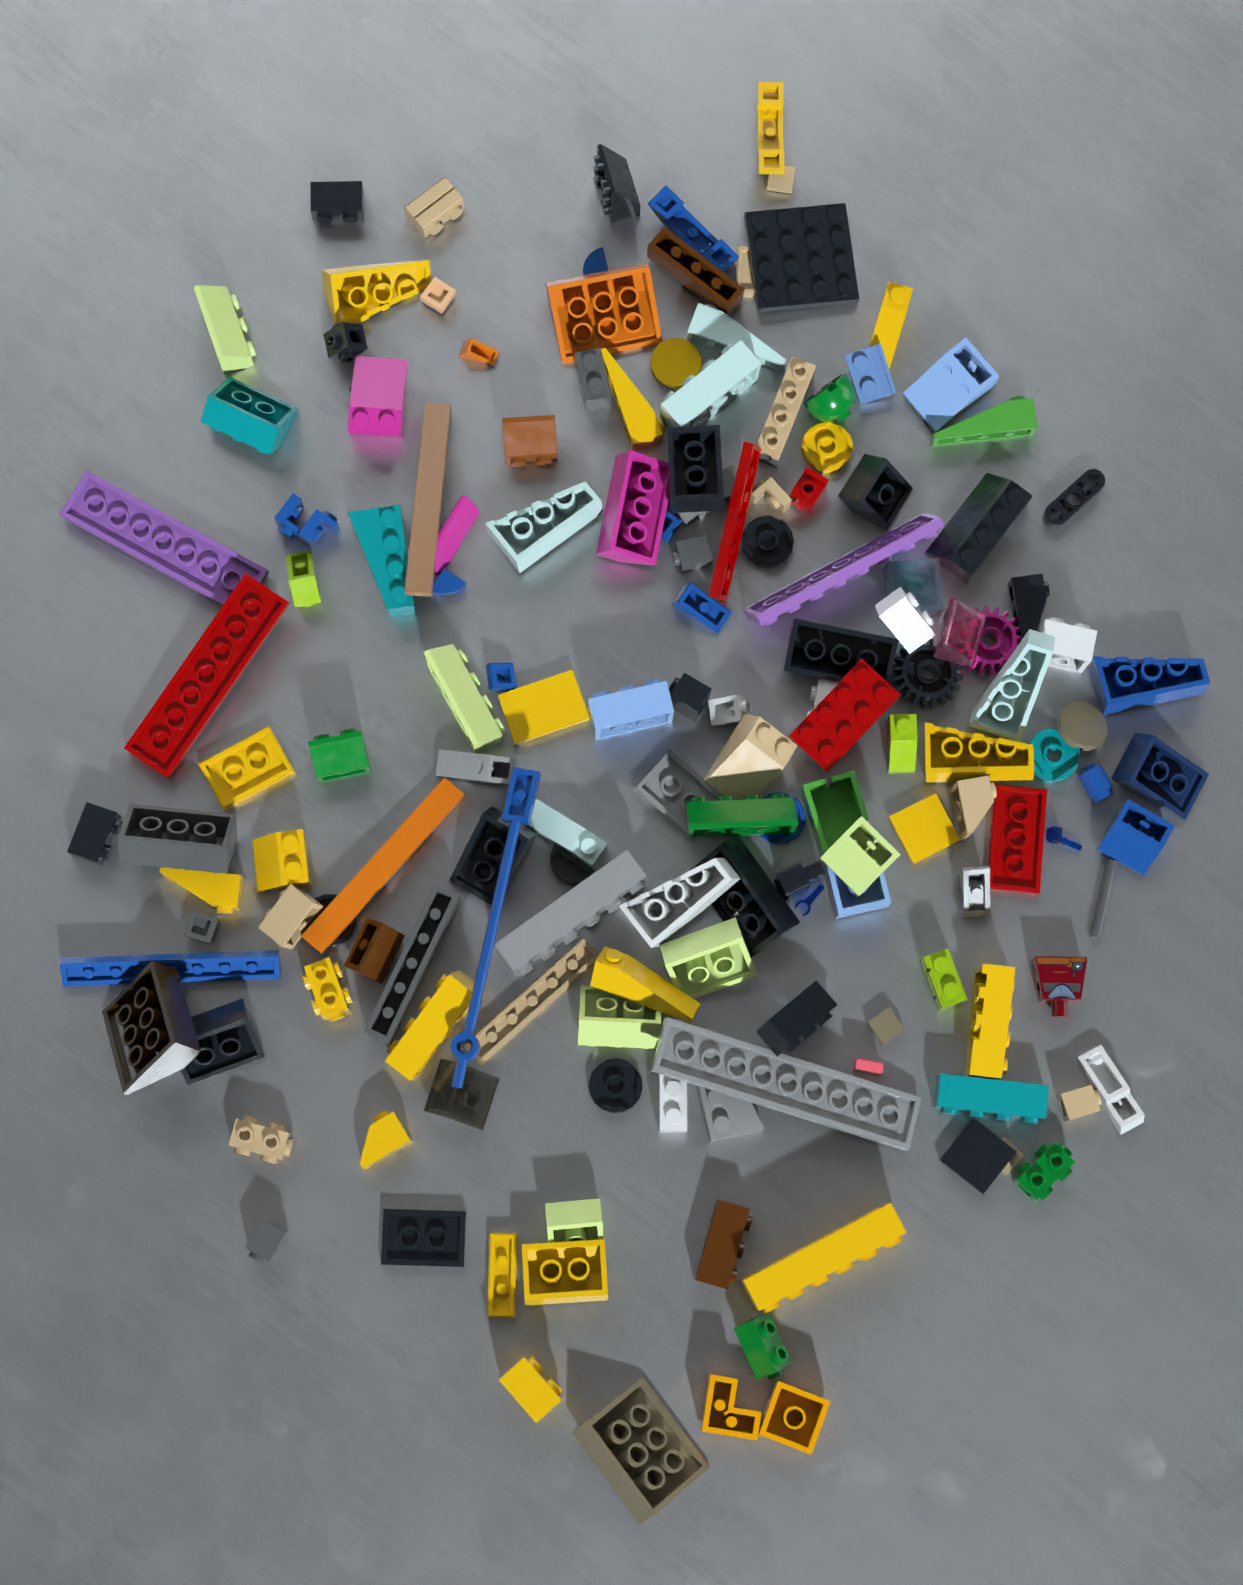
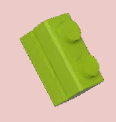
M949 949L933 953L919 960L932 996L936 997L934 1001L938 1011L967 1000Z

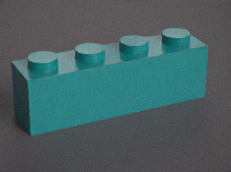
M938 1074L936 1077L934 1108H941L942 1114L957 1115V1110L968 1111L969 1117L984 1118V1113L995 1114L996 1120L1011 1121V1116L1022 1117L1023 1123L1038 1124V1119H1046L1049 1085Z

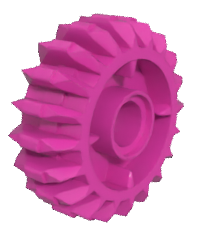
M984 606L982 613L978 608H975L973 616L966 613L964 615L965 621L960 620L957 624L960 630H955L953 636L958 639L954 640L952 644L954 647L960 648L955 652V655H958V657L964 656L960 664L970 663L969 672H972L975 667L978 668V676H982L985 670H987L989 677H993L995 670L999 673L1021 642L1022 637L1017 635L1020 632V627H1013L1017 619L1012 618L1010 621L1006 619L1009 614L1008 611H1005L1002 616L999 615L998 607H995L992 613H990L988 606ZM982 637H991L994 640L995 646H986L982 641Z

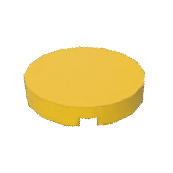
M669 338L660 342L653 350L650 359L651 373L659 384L667 386L666 388L672 390L680 389L684 380L691 375L695 377L700 373L702 367L701 355L697 347L690 341L682 338Z
M832 422L816 423L806 431L802 439L801 453L803 460L810 468L817 472L827 474L837 472L847 465L852 456L853 442L851 435L839 424L836 425Z

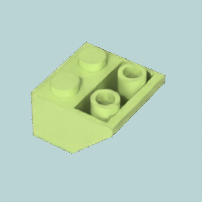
M861 816L820 859L859 897L901 854Z

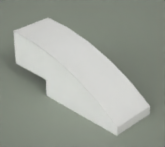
M1102 1045L1079 1056L1078 1061L1090 1085L1092 1084L1093 1090H1098L1101 1097V1105L1119 1134L1122 1135L1142 1124L1145 1117L1144 1113L1131 1095L1130 1087Z

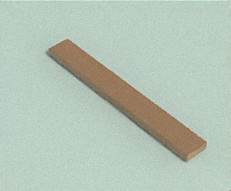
M425 403L405 584V594L409 596L432 597L451 404Z

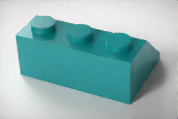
M229 376L207 396L201 423L208 425L212 430L221 431L231 436L238 442H244L261 453L271 455L282 444L299 409Z

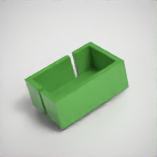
M854 770L830 777L828 781L829 787L825 788L827 785L825 778L804 784L800 789L820 858L861 816L866 821L869 819Z

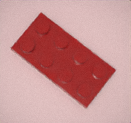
M861 659L788 737L828 773L898 699L900 694Z

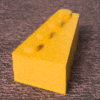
M925 722L926 782H957L983 776H989L990 781L1034 780L1033 745L1003 738H990L979 733H966L950 727L942 728Z
M982 964L974 971L965 1076L999 1080L1002 1079V1074L1006 1075L1008 1059L1005 1058V1050L1010 1042L1008 1025L1012 1017L1011 1001L1014 991L1016 967Z
M461 970L448 976L444 974L435 985L437 991L433 997L427 996L418 1009L422 1012L416 1020L412 1017L402 1029L405 1034L401 1040L395 1039L386 1051L389 1056L385 1062L409 1081L415 1079L438 1051V1044H442L455 1028L453 1024L456 1021L459 1022L467 1014L475 981Z

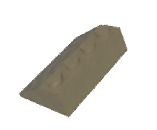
M643 1376L572 1432L639 1524L654 1517L710 1468Z

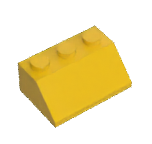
M605 1239L522 1244L525 1306L608 1300Z

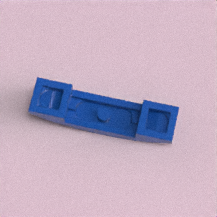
M667 185L648 202L652 211L669 231L722 272H725L739 258V255L722 239L718 241L683 207L684 202Z

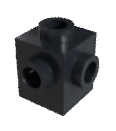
M337 323L333 325L331 330L323 334L328 358L337 359L343 363L350 362L355 359V356L368 349L363 325Z

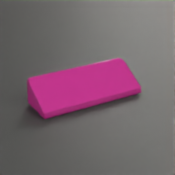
M461 495L439 531L435 574L440 575L444 568H447L479 515V509L465 495Z

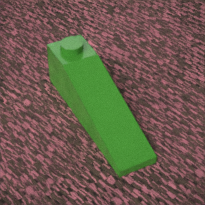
M1024 396L1012 397L1008 401L934 433L930 442L931 447L1033 436L1038 428L1033 398L1025 399Z

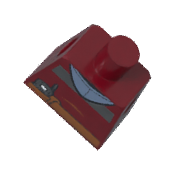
M1033 957L1031 965L1038 1001L1051 1002L1053 1018H1067L1068 1003L1078 1002L1082 997L1087 957Z

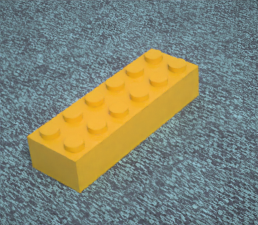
M886 1203L741 1279L740 1282L754 1309L768 1313L780 1306L779 1300L785 1297L788 1300H792L804 1294L803 1288L811 1284L812 1287H817L830 1280L828 1274L834 1271L836 1274H841L853 1268L852 1262L859 1258L860 1261H866L878 1254L877 1248L881 1246L890 1248L903 1241L901 1235L907 1232L892 1204Z

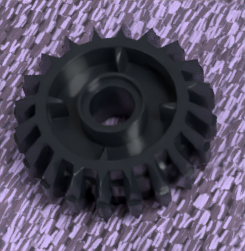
M932 638L928 640L927 645L924 643L911 653L905 648H901L899 653L902 657H895L894 662L898 666H893L892 673L897 674L892 677V683H900L895 690L897 692H905L901 699L905 701L908 697H911V706H915L917 701H920L921 709H925L927 702H929L931 709L936 708L937 701L940 705L944 706L947 703L946 698L950 700L954 698L953 691L960 689V685L957 682L963 679V675L956 673L962 670V665L954 664L959 659L958 655L949 656L952 651L951 647H948L945 651L941 649L944 644L943 641H940L937 646H933L934 640ZM924 668L931 670L933 678H924L920 670Z

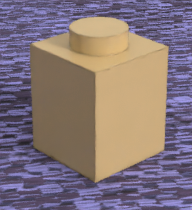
M1092 1084L1056 1095L1064 1122L1100 1111L1099 1105L1102 1104L1097 1089L1093 1090Z

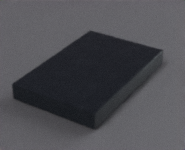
M383 1209L381 1265L464 1267L466 1211Z

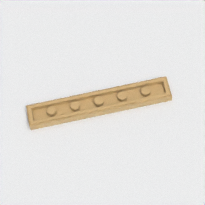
M584 937L474 1035L480 1042V1052L475 1058L480 1066L488 1061L595 964L600 954ZM467 1043L463 1047L469 1051L471 1044Z

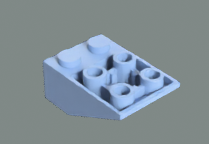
M965 338L945 353L904 391L903 395L936 433L995 387L999 375L970 341Z

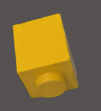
M386 1110L373 1118L375 1123L369 1126L360 1160L362 1169L368 1168L411 1142L410 1137L394 1111L389 1114Z

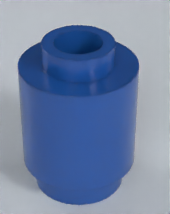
M1093 762L1080 769L1082 774L1078 776V779L1089 799L1093 798L1095 804L1114 794L1112 790L1113 785L1101 764L1096 766Z

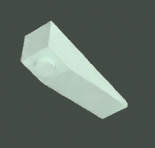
M698 303L687 332V340L720 352L729 344L733 343L735 345L742 340L759 359L762 367L784 374L787 363L785 358L723 311H720L716 306L708 303L704 305Z
M535 800L531 823L527 826L593 869L606 851L607 843L541 801Z

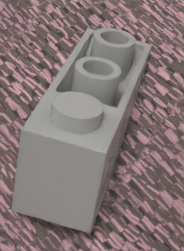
M439 749L435 776L509 786L513 767H517L518 760L503 756Z

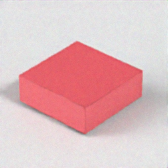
M858 1058L854 1061L853 1071L881 1075L884 1064Z

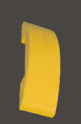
M758 81V174H784L783 82Z

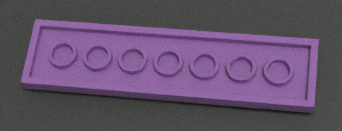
M87 470L59 514L61 518L222 606L245 573L263 584L269 574L268 569Z
M922 513L746 607L743 611L747 619L759 625H770L778 620L777 616L800 609L801 603L821 598L827 589L831 587L836 589L847 583L846 579L853 575L861 576L870 571V566L876 563L883 564L893 558L892 554L900 550L905 552L916 546L915 542L922 538L927 540L936 536L938 530L945 527L941 517Z

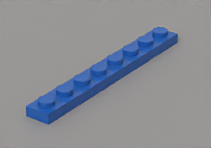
M279 950L63 957L60 960L63 986L130 984L151 961L178 970L181 982L281 978Z

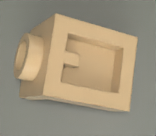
M772 477L766 482L764 480L759 481L753 487L750 500L754 504L766 495V501L774 510L778 508L783 514L790 508L792 499Z

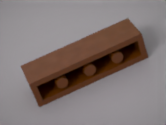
M663 227L648 244L647 258L705 303L716 306L720 311L730 316L742 302L745 289L667 228Z

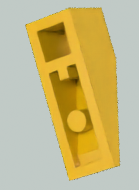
M160 868V873L164 877L211 907L217 908L216 912L233 914V910L241 909L244 885L242 875Z

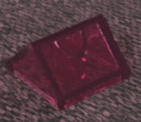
M950 598L945 607L933 657L966 666H974L986 616L957 598Z

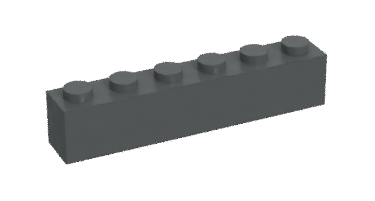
M434 884L364 1030L366 1035L385 1044H392L461 900L458 894Z

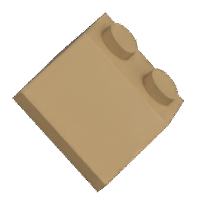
M989 776L959 780L949 790L957 832L960 838L959 842L965 841L974 832L994 803V798L997 797L994 782L990 783Z

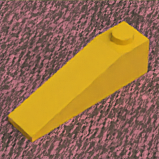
M888 281L869 345L871 347L881 343L889 369L913 292L911 287Z
M606 348L600 349L607 380L631 449L638 451L661 444L663 434L666 433L663 420L661 418L657 419L653 408Z
M605 946L595 961L590 986L692 1023L700 1008V1003L632 956Z

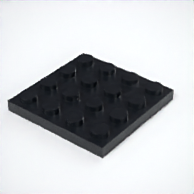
M845 203L744 213L757 313L859 302Z

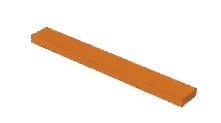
M444 777L301 937L322 955L464 798L465 794Z

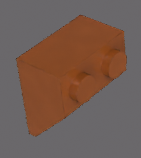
M555 415L502 418L505 464H511L512 467H523L526 463L550 465L552 461H557Z

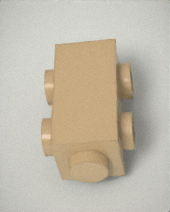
M246 1115L243 1120L236 1118L228 1144L235 1147L234 1153L250 1157L251 1152L261 1154L260 1160L276 1164L277 1159L284 1161L285 1156L291 1155L294 1140H291L292 1134L285 1132L286 1126L271 1123L270 1127L259 1125L260 1119Z

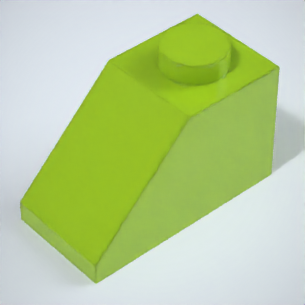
M312 550L286 555L288 581L295 608L301 606L311 607L316 603H321Z
M890 714L886 720L888 773H914L918 741L917 714Z

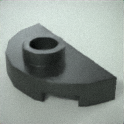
M554 844L550 854V866L554 875L562 883L569 886H577L596 872Z

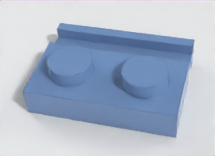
M881 343L845 355L860 405L896 394Z

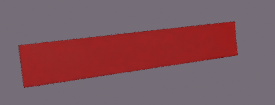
M744 441L709 592V597L721 601L728 599L762 450L761 447L751 442Z

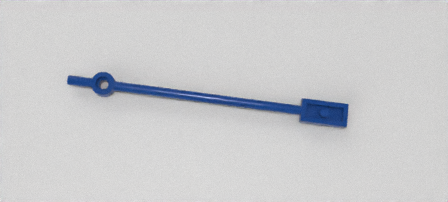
M513 767L502 815L503 821L510 822L465 1027L464 1031L457 1034L451 1042L452 1053L457 1057L451 1085L455 1088L462 1089L468 1061L475 1059L480 1052V1042L474 1036L520 826L521 824L530 825L541 778V773L536 770ZM470 1043L471 1049L468 1052H464L463 1046Z

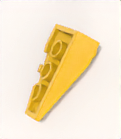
M429 260L347 266L322 270L324 295L334 325L342 322L361 323L369 319L368 317L390 308L389 306L425 290L431 282Z

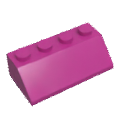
M627 450L615 455L596 555L617 562L656 565L670 494L669 463L633 450Z

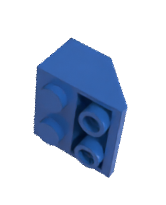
M1127 799L1121 804L1096 850L1144 876L1163 849L1175 825Z

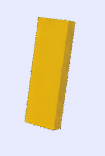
M490 1233L487 1317L515 1318L517 1233Z

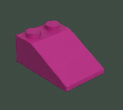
M355 356L349 405V434L403 438L408 360Z

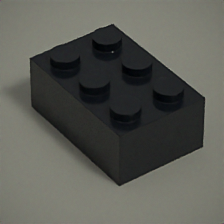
M720 425L667 427L671 513L724 511Z

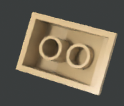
M744 714L703 781L722 796H733L734 800H744V796L759 795L784 769L796 750L797 745L760 716Z

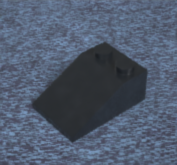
M493 806L482 813L449 879L450 882L492 905L510 822L503 821V812ZM524 824L520 826L507 887L538 834L537 831Z

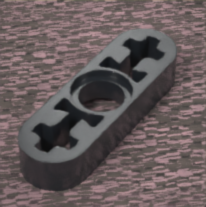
M1089 469L1047 506L1042 516L1044 524L1052 529L1063 526L1101 491L1105 485L1103 473L1097 469ZM1096 478L1098 480L1096 486H1090L1085 492L1082 488L1086 486L1089 479ZM1072 492L1077 493L1081 498L1080 504H1070L1067 501V495ZM1063 506L1065 510L1061 513L1059 519L1052 520L1050 518L1051 511L1055 513Z

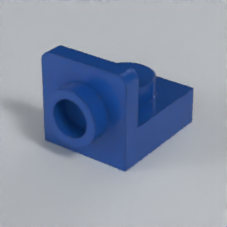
M294 493L291 494L275 516V521L278 525L277 529L289 538L293 535L298 539L300 529L291 522H296L304 509L302 508V499Z
M316 509L299 532L300 541L307 546H310L313 541L317 542L324 532L323 526L337 534L340 530L337 523L338 519L328 511L322 513Z

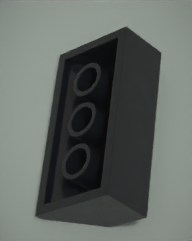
M986 473L925 551V554L967 584L1028 505L1033 495L1010 479Z
M794 618L783 671L840 682L863 659L890 684L899 640Z
M739 835L719 845L690 869L692 870L714 858H725L741 878L711 905L723 922L736 917L751 958L801 923Z

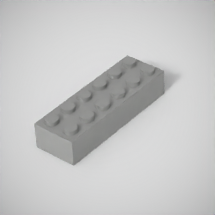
M628 850L624 851L495 943L496 952L514 977L518 974L523 977L535 968L534 963L542 958L545 961L557 952L556 947L563 942L565 945H568L579 936L578 931L583 927H586L587 930L600 922V915L608 911L611 914L619 908L625 897L629 895L633 898L642 892L647 875Z

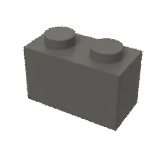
M600 348L575 353V368L585 411L611 407V393Z

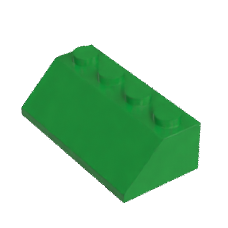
M773 794L769 799H760V795L744 796V800H734L733 796L717 797L718 801H707L706 797L691 798V802H686L687 838L793 834L798 825L794 798H787V794Z

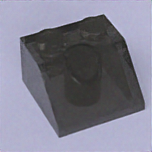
M440 1059L423 1111L483 1130L500 1078L467 1066L462 1089L455 1088L451 1085L456 1062Z

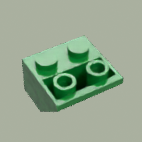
M346 729L340 731V735L329 737V734H322L313 737V741H308L316 778L319 783L371 772L366 744L361 731Z

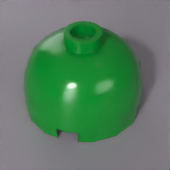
M844 373L824 385L816 393V396L812 394L803 404L809 413L820 421L830 422L837 419L838 422H841L851 414L849 409L855 403V388L849 377Z

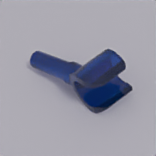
M1056 826L1047 828L1046 840L1049 843H1061L1078 851L1082 849L1081 844L1062 837L1063 828Z
M819 884L805 900H800L796 903L795 909L800 903H805L808 905V910L802 916L808 915L811 911L810 905L825 887Z

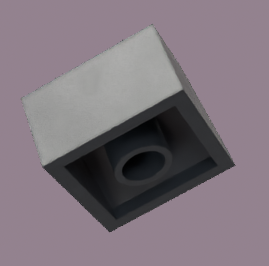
M864 454L838 497L851 511L881 529L887 530L913 487L887 458Z

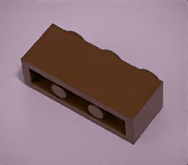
M719 1199L716 1201L694 1280L727 1290L729 1284L734 1286L738 1269L734 1268L736 1258H742L746 1244L741 1241L743 1232H749L753 1219L752 1215H748L750 1208Z

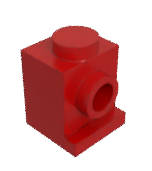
M806 467L790 492L791 504L800 511L806 510L811 513L825 491L829 480ZM804 487H807V488H809L810 490H812V492H811V493H806V492L803 490V488H804Z

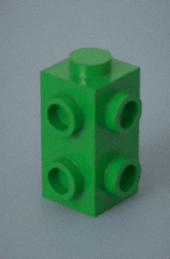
M1045 1142L1035 1151L1034 1154L1037 1157L1030 1164L1026 1161L1015 1171L1018 1176L1013 1182L1031 1201L1038 1198L1044 1200L1054 1190L1051 1185L1059 1179L1062 1182L1072 1173L1073 1170L1070 1167L1075 1163L1071 1158L1073 1154L1063 1143L1058 1145L1057 1142L1048 1145Z
M770 1312L734 1327L756 1380L765 1376L769 1380L777 1378L784 1374L783 1368L792 1364Z

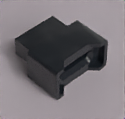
M820 861L804 868L801 863H798L776 873L778 878L774 879L773 882L784 900L788 901L808 892L812 883L823 879L825 871Z

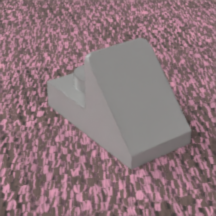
M990 867L962 868L958 876V882L962 893L963 917L990 915Z

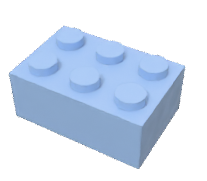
M659 679L646 681L644 686L634 688L633 685L623 686L618 689V692L608 694L607 691L597 692L592 695V698L588 699V714L595 740L672 723L674 709L667 681L660 682Z

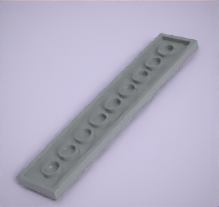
M669 1017L664 1019L651 1067L652 1072L904 1151L910 1150L922 1099L909 1093L781 1053L779 1056H776L770 1049Z

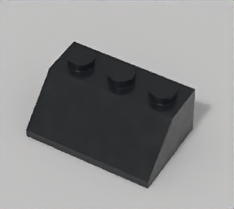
M243 998L191 1017L201 1052L180 1071L188 1086L265 1057Z

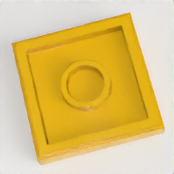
M936 793L888 817L912 865L960 841Z

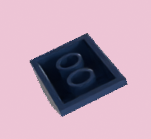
M1134 733L1111 779L1129 792L1182 820H1186L1209 773L1154 735Z

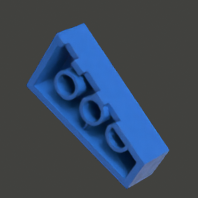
M1093 656L1089 665V671L1103 715L1205 694L1211 683L1204 659L1168 658V660L1154 659V657L1127 659V657L1103 658V656Z

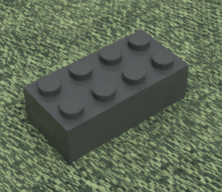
M129 804L118 836L119 863L228 874L237 842V814Z

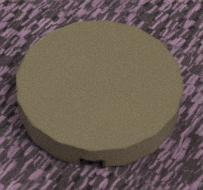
M1075 700L1067 703L1058 712L1057 731L1069 746L1075 749L1077 747L1082 748V751H1090L1096 749L1106 739L1108 732L1107 722L1103 714L1094 705L1085 701Z

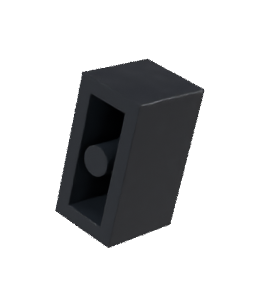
M362 181L310 182L311 215L313 221L328 224L332 221L356 223L358 220H364V189Z
M684 672L680 679L675 677L669 687L673 709L696 722L708 703L712 688Z
M86 802L67 853L81 860L102 866L104 861H108L112 854L113 846L110 845L113 837L118 836L122 828L121 816L115 811Z

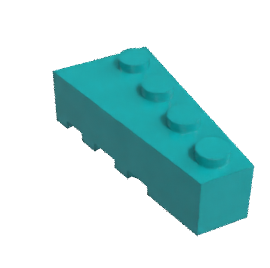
M400 505L348 512L350 522L389 617L416 614L414 597L405 594L408 554Z

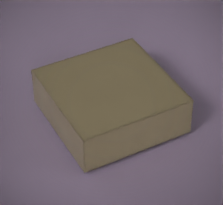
M890 1007L867 1022L882 1045L905 1029Z

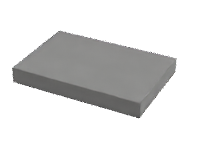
M670 749L634 787V790L685 835L686 802H691V798L706 797L707 801H718L717 797L722 796L706 784L699 774Z

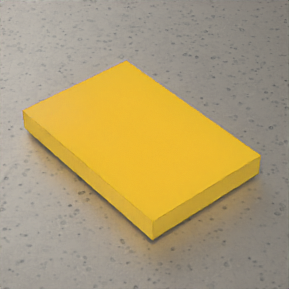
M573 669L497 695L514 745L590 720Z
M270 726L199 763L203 774L224 811L295 773Z

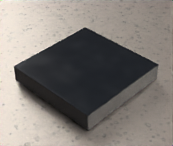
M973 1117L941 1157L940 1162L984 1195L1017 1151Z

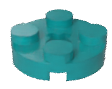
M1042 730L1029 742V744L1033 745L1034 775L1044 782L1062 781L1077 769L1080 748L1077 747L1075 749L1069 746L1061 738L1057 730ZM1048 749L1052 752L1056 750L1059 752L1057 762L1048 760Z

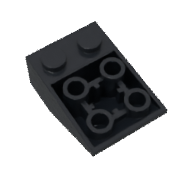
M598 144L597 155H594L595 166H593L595 177H593L596 192L601 191L602 200H600L603 215H608L610 223L640 216L641 205L626 158L606 146Z

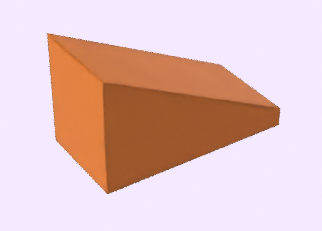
M470 338L463 342L459 356L494 366L499 351Z

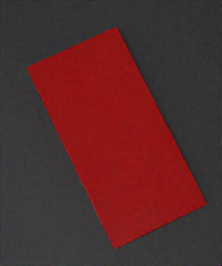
M995 784L997 797L994 798L991 809L987 866L990 867V890L1039 895L1048 789Z

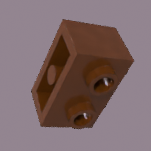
M367 917L344 967L366 979L382 984L397 952L400 950L405 935L382 922Z

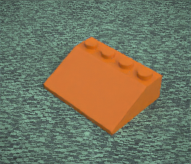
M646 263L545 283L562 364L575 361V353L606 348L612 354L663 342L650 267Z

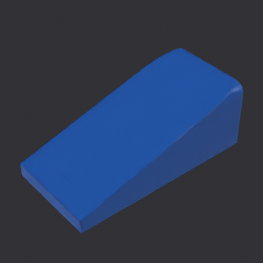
M691 581L683 585L672 602V605L716 634L732 613L714 598L709 597L706 592Z

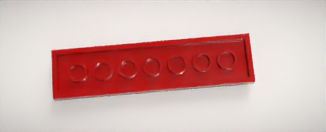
M245 573L124 749L169 779L283 616L290 603Z

